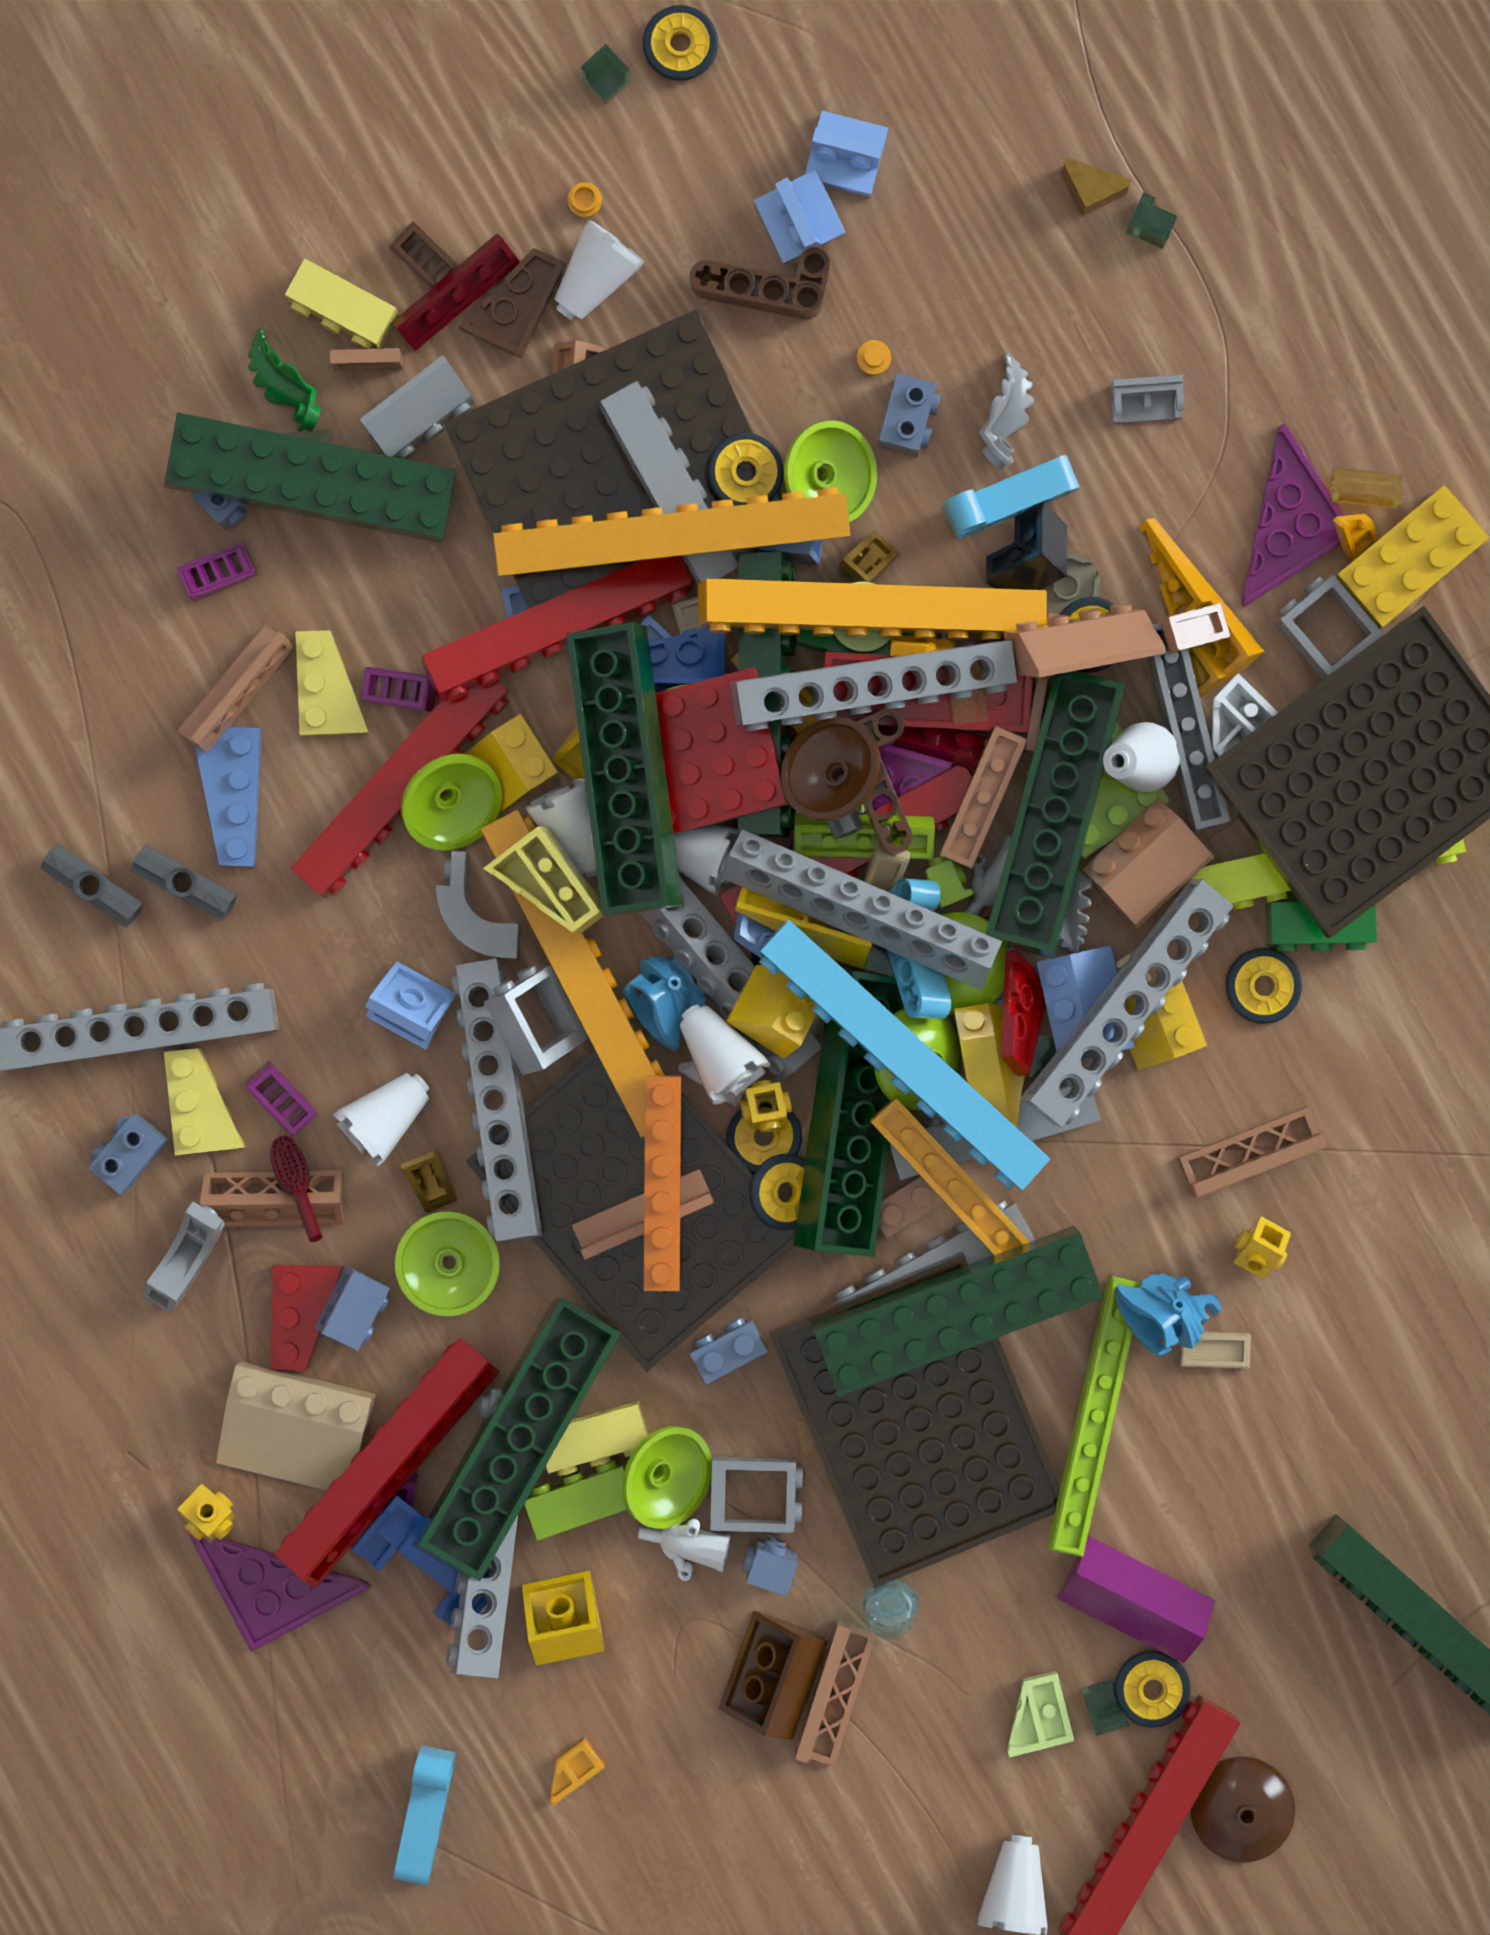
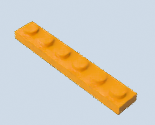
M896 1097L870 1120L994 1255L1030 1242Z

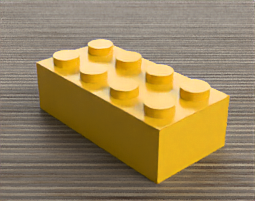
M1444 484L1335 577L1377 627L1381 629L1490 537Z

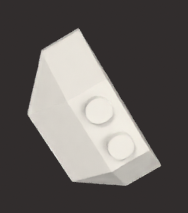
M1239 673L1213 698L1211 745L1213 752L1218 757L1278 713Z

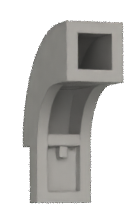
M452 851L451 859H445L444 877L450 880V886L436 885L437 903L447 927L458 940L476 952L495 958L519 959L520 924L489 922L481 918L473 910L467 896L468 853Z
M195 1202L191 1203L185 1212L175 1240L146 1282L142 1297L170 1314L174 1312L191 1287L223 1231L225 1223L213 1209L204 1205L200 1206Z

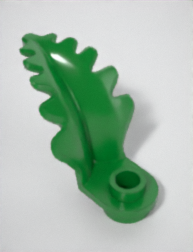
M259 328L251 343L253 348L248 353V357L252 359L248 369L250 371H257L253 384L256 387H266L264 397L268 402L295 407L292 421L296 422L297 431L307 430L312 432L321 411V406L314 404L317 389L305 383L293 365L287 362L281 363L277 352L274 349L270 351L268 342L265 340L264 330Z

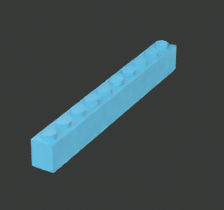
M785 920L757 951L763 957L759 962L775 976L780 972L787 978L789 982L785 986L801 1000L804 996L810 999L815 1004L812 1011L827 1024L830 1020H833L841 1028L838 1032L841 1038L853 1048L858 1043L868 1052L864 1058L874 1068L880 1071L884 1067L894 1077L890 1082L904 1095L909 1091L920 1100L916 1106L929 1118L932 1119L935 1115L938 1116L945 1123V1126L942 1128L943 1131L958 1143L963 1139L972 1147L968 1153L978 1163L985 1166L988 1162L998 1172L994 1177L1007 1189L1010 1190L1014 1186L1016 1189L1023 1191L1048 1163L1050 1158L790 920Z

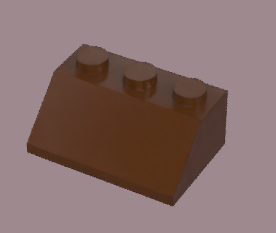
M753 1611L718 1709L764 1736L793 1740L828 1641L803 1627L759 1611Z

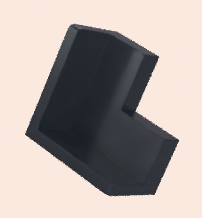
M1043 502L1015 516L1014 542L986 556V583L993 589L1041 590L1067 577V525Z

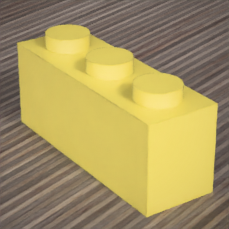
M305 258L285 293L286 298L291 303V310L305 318H308L310 314L322 320L321 326L337 335L340 331H343L353 336L351 342L362 349H370L371 347L382 349L394 327L392 322L400 316L396 307Z
M639 1400L572 1419L546 1465L547 1472L556 1471L558 1476H563L576 1472L578 1470L576 1465L590 1462L591 1467L610 1462V1456L623 1452L625 1457H630L639 1443L648 1436Z

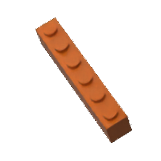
M646 1075L644 1291H680L681 1075Z

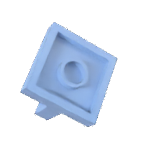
M821 111L817 128L815 127L805 174L816 169L824 186L871 198L888 128Z
M816 169L793 181H790L787 177L775 183L777 189L754 200L784 265L799 258L806 249L811 247L819 248L846 234Z
M396 961L370 995L365 1008L369 1009L366 1017L426 1050L431 1044L442 1018L452 1006L456 995L449 989Z

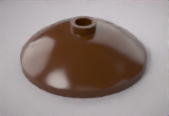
M833 717L813 723L794 739L784 757L781 783L786 799L800 814L816 821H832L851 814L867 800L878 780L880 772L878 745L872 734L865 727L851 719ZM844 773L843 778L838 781L839 776Z
M1237 1756L1217 1763L1193 1804L1190 1815L1195 1832L1211 1852L1233 1862H1253L1271 1855L1286 1841L1295 1819V1802L1290 1786L1277 1769L1257 1758ZM1244 1810L1252 1811V1817L1249 1820H1242L1240 1818Z

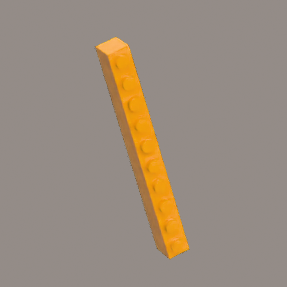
M838 487L817 490V497L803 498V491L783 493L782 501L768 502V495L748 497L746 505L733 506V500L730 499L711 502V509L698 510L697 503L676 506V513L663 514L662 507L642 509L641 517L628 518L627 511L607 513V520L593 522L592 515L572 517V524L558 526L557 519L537 521V528L523 530L522 523L502 525V532L493 533L498 576L850 537L846 493L839 494Z
M705 579L698 584L699 626L709 627V632L728 633L731 632V627L744 628V633L763 634L766 628L778 629V634L798 635L800 630H813L814 636H832L834 631H847L848 637H866L868 632H880L881 638H900L902 633H914L915 639H934L935 634H948V640H967L969 635H981V641H1001L1005 631L1016 629V623L1037 621V625L1047 624L1046 590Z
M517 809L481 828V831L495 858H497L536 827L529 815L522 817ZM513 890L640 1137L644 1139L645 1076L665 1074L657 1060L650 1062L645 1052L650 1046L642 1030L634 1031L628 1019L634 1017L627 1001L625 998L618 1001L613 991V988L618 986L609 967L602 970L597 960V957L602 954L593 937L586 939L583 932L572 933L537 908L531 901Z

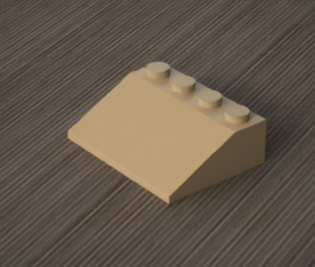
M241 1361L235 1365L227 1397L216 1463L327 1490L329 1485L335 1479L341 1477L347 1470L352 1458L363 1450L376 1394L280 1370H271L268 1367Z

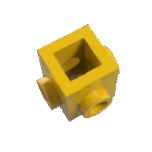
M771 1080L753 1083L751 1088L745 1089L746 1100L740 1101L743 1120H750L752 1129L760 1128L761 1133L780 1129V1123H785L787 1120V1113L792 1112L788 1091L782 1092L780 1082L772 1083ZM763 1103H768L772 1107V1112L762 1114L759 1111V1106Z
M1260 1216L1249 1231L1243 1229L1234 1244L1238 1251L1233 1263L1264 1280L1272 1269L1278 1271L1287 1257L1285 1250L1291 1233Z
M202 1483L177 1509L180 1516L187 1522L184 1528L198 1541L203 1537L210 1544L216 1538L221 1540L234 1526L232 1521L235 1516L230 1509L233 1503L219 1490L214 1495ZM208 1514H213L211 1517L205 1518Z

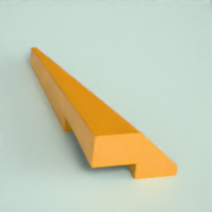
M1155 518L1147 519L1139 528L1141 532L1146 533L1152 550V554L1149 555L1151 563L1157 565L1163 583L1159 587L1169 616L1221 603L1230 637L1188 649L1198 685L1199 696L1203 697L1231 680L1236 674L1244 672L1265 651Z

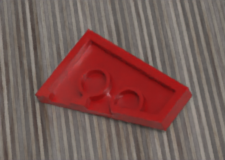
M1018 949L1005 951L1001 1058L1017 1076L1030 1075L1046 1002L1040 975Z
M273 1265L271 1370H306L308 1368L320 1334L314 1327L341 1276L344 1266Z

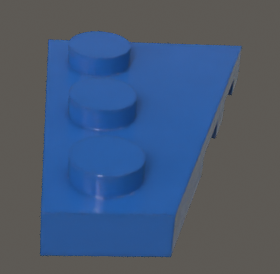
M709 627L697 630L692 628L683 631V634L649 641L655 688H672L724 675L725 633L709 632Z

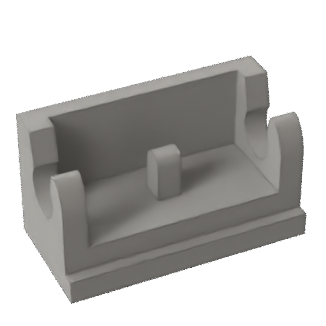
M1183 375L1115 379L1109 386L1112 424L1182 418V411H1184Z

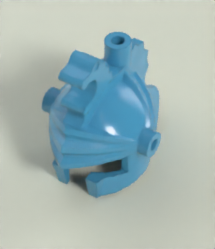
M675 954L668 960L663 955H659L657 958L652 955L649 956L648 960H640L641 974L622 989L628 1005L647 1033L664 1047L670 1050H677L680 1047L681 1028L679 1025L683 1021L682 1014L694 1005L705 1006L706 997L704 995L706 994L699 988L698 983H694L692 974L688 969L678 963ZM636 988L644 993L637 996Z
M1164 1273L1160 1275L1151 1274L1148 1278L1141 1280V1287L1130 1288L1123 1285L1115 1287L1116 1303L1124 1321L1137 1339L1157 1357L1170 1353L1172 1351L1170 1347L1176 1344L1193 1349L1195 1347L1194 1343L1201 1340L1200 1334L1204 1333L1202 1325L1209 1319L1204 1309L1209 1310L1213 1316H1217L1222 1310L1216 1295H1209L1208 1293L1206 1295L1200 1294L1199 1296L1189 1295L1186 1291L1191 1288V1282L1185 1276L1177 1280L1174 1276H1168ZM1164 1339V1345L1159 1344L1158 1342Z

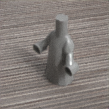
M1005 835L1002 844L985 872L982 867L985 863V858L978 854L977 857L981 858V863H974V878L971 883L974 899L964 912L979 916L985 907H993L1011 841L1009 836Z

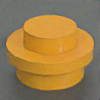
M578 183L568 193V206L572 213L578 217H592L601 208V193L591 183Z
M879 340L865 342L857 352L859 368L869 375L882 374L891 363L890 349Z

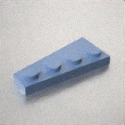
M229 727L207 755L195 746L220 866L256 867L262 729Z

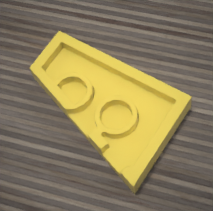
M330 630L296 632L300 736L370 734L332 632Z
M201 1048L164 1052L175 1155L245 1148L244 1141L235 1127L232 1115L223 1101L217 1087L218 1085Z

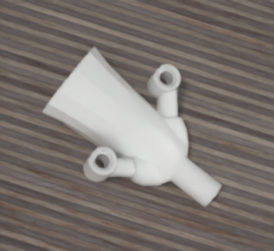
M691 1519L685 1525L675 1524L671 1528L662 1530L641 1525L638 1539L659 1543L665 1555L670 1560H673L678 1571V1577L683 1581H688L693 1572V1566L691 1563L685 1562L684 1559L723 1573L728 1557L731 1534L701 1530L699 1521Z

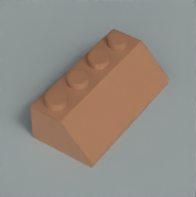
M1129 603L1110 606V612L1100 614V609L1080 611L1079 618L1070 620L1068 615L1048 617V624L1037 625V621L1016 623L1015 630L1004 632V639L1012 640L1016 674L1032 677H1045L1166 653L1165 645L1145 610L1131 609V604Z

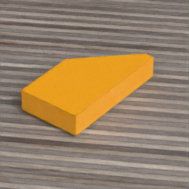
M1366 514L1338 516L1333 519L1343 552L1351 560H1355L1378 540L1373 520Z
M902 635L900 638L890 639V656H905L954 648L955 641L939 638L915 639L914 636Z
M585 1737L556 1759L550 1797L552 1806L605 1768V1764Z

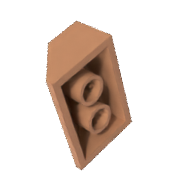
M1157 799L1095 856L1082 871L1092 880L1095 890L1138 928L1207 865L1214 856L1182 819Z

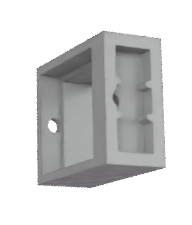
M1334 575L1326 581L1321 576L1305 589L1309 594L1300 603L1294 598L1278 611L1282 618L1275 623L1322 680L1384 635ZM1328 590L1367 635L1332 666L1293 621Z
M532 965L517 973L519 978L513 983L512 980H508L493 989L495 995L484 1001L522 1076L545 1069L589 1039L552 965L537 969L536 965ZM532 987L535 988L559 1034L541 1047H539L515 1001L516 997Z
M713 1456L710 1531L794 1533V1523L801 1524L802 1503L795 1502V1489H802L803 1468L796 1467V1458ZM726 1470L787 1471L785 1521L725 1519Z

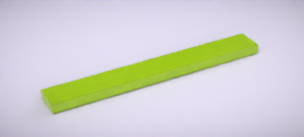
M1108 1275L1104 1298L1101 1303L1047 1548L1050 1550L1083 1557L1133 1335V1332L1119 1311L1114 1290L1117 1285L1130 1288L1141 1287L1140 1282Z

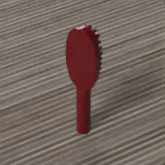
M280 1135L274 1139L270 1149L273 1173L283 1191L294 1197L309 1241L317 1242L323 1236L307 1194L310 1186V1173L307 1161L302 1150L291 1137Z

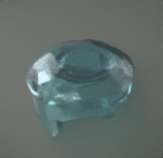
M897 1579L877 1588L874 1585L870 1587L864 1596L863 1612L867 1626L874 1635L883 1639L894 1640L904 1636L912 1628L915 1614L918 1610V1597L912 1588Z

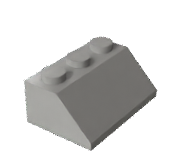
M442 355L359 420L385 455L409 460L417 452L415 447L424 440L431 442L443 433L444 428L442 426H444V422L471 411L470 405L474 403V400L456 372Z

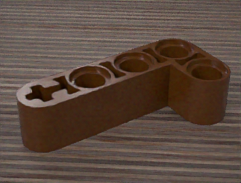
M811 247L806 249L799 258L795 278L702 260L697 262L691 269L690 285L693 293L702 299L800 319H812L820 313L823 305L830 259L828 254L821 248ZM810 260H818L823 264L824 268L819 273H810L805 269V264ZM704 274H710L711 281H708L707 286L701 285L700 279H703ZM721 276H725L724 290H720L719 287ZM735 280H744L748 283L749 288L746 292L737 294L730 289V285ZM771 286H775L782 291L783 295L778 300H769L765 297L764 291ZM804 293H810L816 298L817 302L811 307H803L799 304L798 297Z
M889 709L856 721L872 734L879 749L896 742L904 729V721L901 715ZM885 718L893 720L896 723L897 732L892 736L881 734L878 730V722ZM880 757L878 780L863 806L883 851L891 855H898L906 851L910 846L912 832ZM882 796L889 799L892 808L888 814L880 815L874 811L872 802L876 797ZM895 815L897 816L899 821H894L892 826L897 834H904V838L900 841L901 847H897L895 843L888 844L886 839L891 835L888 824L881 828L879 823L887 822Z

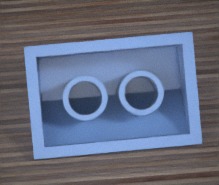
M1112 945L1037 962L1056 1052L1118 974ZM1107 1023L1103 1028L1102 1033L1106 1041H1109L1114 1035V1027L1111 1023ZM1129 1040L1122 1050L1135 1047L1134 1041L1131 1042ZM1087 1050L1084 1052L1081 1060L1093 1057L1091 1051Z

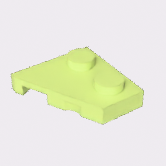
M1057 1671L1022 1679L1007 1748L1009 1758L1073 1742L1074 1737Z

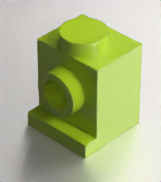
M942 856L928 861L930 868L925 869L924 874L927 880L936 881L940 887L939 909L974 895L971 888L964 891L962 884L967 883V879L960 864L954 865L951 860Z

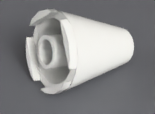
M589 220L584 226L554 298L559 303L556 309L572 321L576 316L583 319L636 273L645 261L633 250L624 246L611 233Z
M1141 722L1127 727L1118 735L1106 750L1103 757V765L1110 776L1128 788L1139 792H1151L1166 786L1174 778L1180 764V755H1178L1177 742L1174 736L1165 727L1155 723Z
M585 777L572 781L575 786L574 788L570 789L569 786L563 788V785L536 798L530 802L531 806H526L525 808L538 826L550 829L581 874L585 873L586 877L589 878L597 875Z
M709 825L675 834L674 841L678 870L710 893L715 895L721 894L723 890L718 887L722 882L726 884L730 882L723 879L729 854L739 837L738 828Z
M697 1004L682 1014L683 1021L679 1026L707 1096L714 1105L725 1102L726 1099L723 1095L728 1092H733L735 1096L742 1093L765 1074L762 1066H770L766 1057L709 1006L700 1007Z
M405 1073L337 1110L332 1115V1118L340 1121L337 1125L361 1153L367 1150L372 1156L369 1161L378 1167L386 1160L429 1100L426 1092L430 1088L418 1074L411 1077L408 1073Z
M1011 1835V1841L1003 1842L978 1915L977 1925L988 1928L998 1926V1928L1006 1931L1047 1935L1048 1927L1039 1846L1032 1844V1837Z

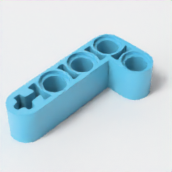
M1065 455L976 492L972 489L947 499L942 508L954 537L958 540L1011 519L1042 502L1047 504L1078 490L1080 486Z
M902 878L889 891L893 895L933 912L940 902V887L934 880ZM887 950L907 1015L911 1018L944 1019L947 1017L951 1008V997L944 974Z
M421 1746L413 1772V1786L395 1865L394 1880L428 1886L456 1752Z

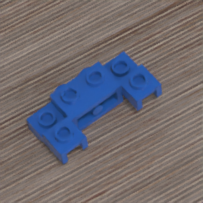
M396 1494L356 1540L351 1549L371 1563L378 1571L383 1568L394 1552L398 1550V1552L448 1590L433 1610V1613L451 1626L453 1609L459 1606L460 1594L455 1593L458 1572L412 1546L428 1517L421 1514ZM488 1567L482 1578L489 1576L492 1568ZM481 1593L475 1595L472 1599V1608L479 1614L487 1605V1599Z

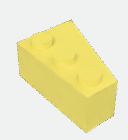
M536 827L483 868L510 886L516 893L531 901L537 908L572 933H582L605 916L602 915L600 898L548 827Z

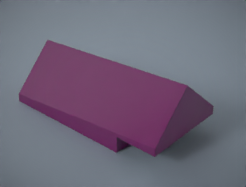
M1090 1536L1087 1537L1083 1557L1077 1556L1057 1599L1182 1663L1187 1661L1204 1640L1215 1602L1214 1599L1182 1584L1180 1581Z

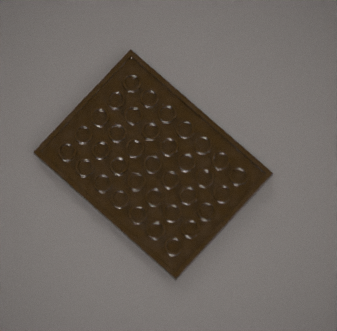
M697 309L444 422L443 425L493 533L502 532V525L522 523L523 530L537 528L536 522L557 519L558 526L572 524L571 518L592 515L593 522L607 520V513L627 511L628 518L641 517L642 509L655 508L598 406L601 400L638 381L641 388L647 386L656 403L652 408L658 419L664 417L673 434L669 439L675 450L681 448L690 464V467L686 468L692 481L698 479L704 488L707 497L703 501L707 508H712L711 502L720 501L712 490L708 478V464L711 454L717 445L727 437L739 433L753 434ZM741 462L737 465L736 474L741 480L750 481L755 476V468L749 462ZM779 491L770 502L782 501ZM638 561L516 574L513 577L529 609Z
M1423 606L1202 769L1324 936L1329 939L1490 819V695L1427 608Z
M594 1050L524 1110L543 1234L541 1237L532 1239L601 1320L621 1333L618 1338L619 1341L643 1369L648 1372L794 1246L796 1228L792 1230H776L765 1225L756 1216L749 1196L753 1174L681 1092V1176L700 1168L714 1203L680 1218V1291H644V1234L584 1260L581 1253V1245L572 1224L644 1193L645 1138L640 1137L596 1050ZM645 1050V1052H646V1054H647V1056H648L650 1062L655 1061V1060L650 1056V1054ZM505 1127L493 1137L496 1145L504 1144L509 1137L508 1129ZM476 1152L466 1162L480 1179L485 1181L487 1180L485 1167H480ZM509 1160L502 1162L498 1167V1175L502 1180L510 1178L514 1172V1166ZM515 1195L506 1197L503 1202L504 1207L510 1214L516 1212L519 1207V1201Z
M963 1251L769 1331V1335L875 1588L1055 1514L1060 1487L999 1338L838 1397L811 1325L813 1322L967 1266L968 1262Z

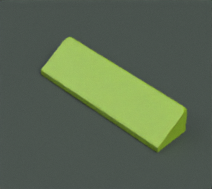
M802 814L794 815V852L803 856L871 858L874 848L879 842L867 815H859L863 829L835 840L831 833L828 821H816ZM894 816L887 822L879 823L881 828L888 824L891 835L886 839L888 844L895 843L897 847H901L900 841L904 838V834H897L892 826L894 821H899L897 816ZM905 816L912 832V842L906 850L910 851V859H933L934 818L931 816Z

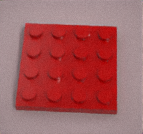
M755 667L655 693L674 835L789 805L782 788L781 768L770 721H767L768 728L747 731L746 725H736L730 682L759 678L757 668Z

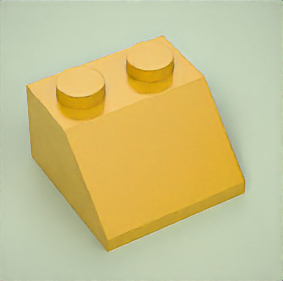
M521 713L490 732L465 753L466 755L475 756L483 760L496 773L502 787L501 812L560 776Z
M755 965L726 1022L784 1059L798 1049L805 1039L816 1017V1014L812 1011L815 1004L806 996L802 1000L795 996L785 986L789 980L780 972L774 976L763 965Z
M1182 981L1177 986H1171L1164 995L1166 998L1165 1003L1156 1013H1150L1143 1022V1025H1145L1144 1030L1134 1040L1135 1047L1129 1048L1137 1071L1178 1058L1207 1046ZM1135 998L1125 1001L1128 1014L1136 1006Z
M590 1571L522 1585L528 1643L536 1666L605 1651L601 1621Z

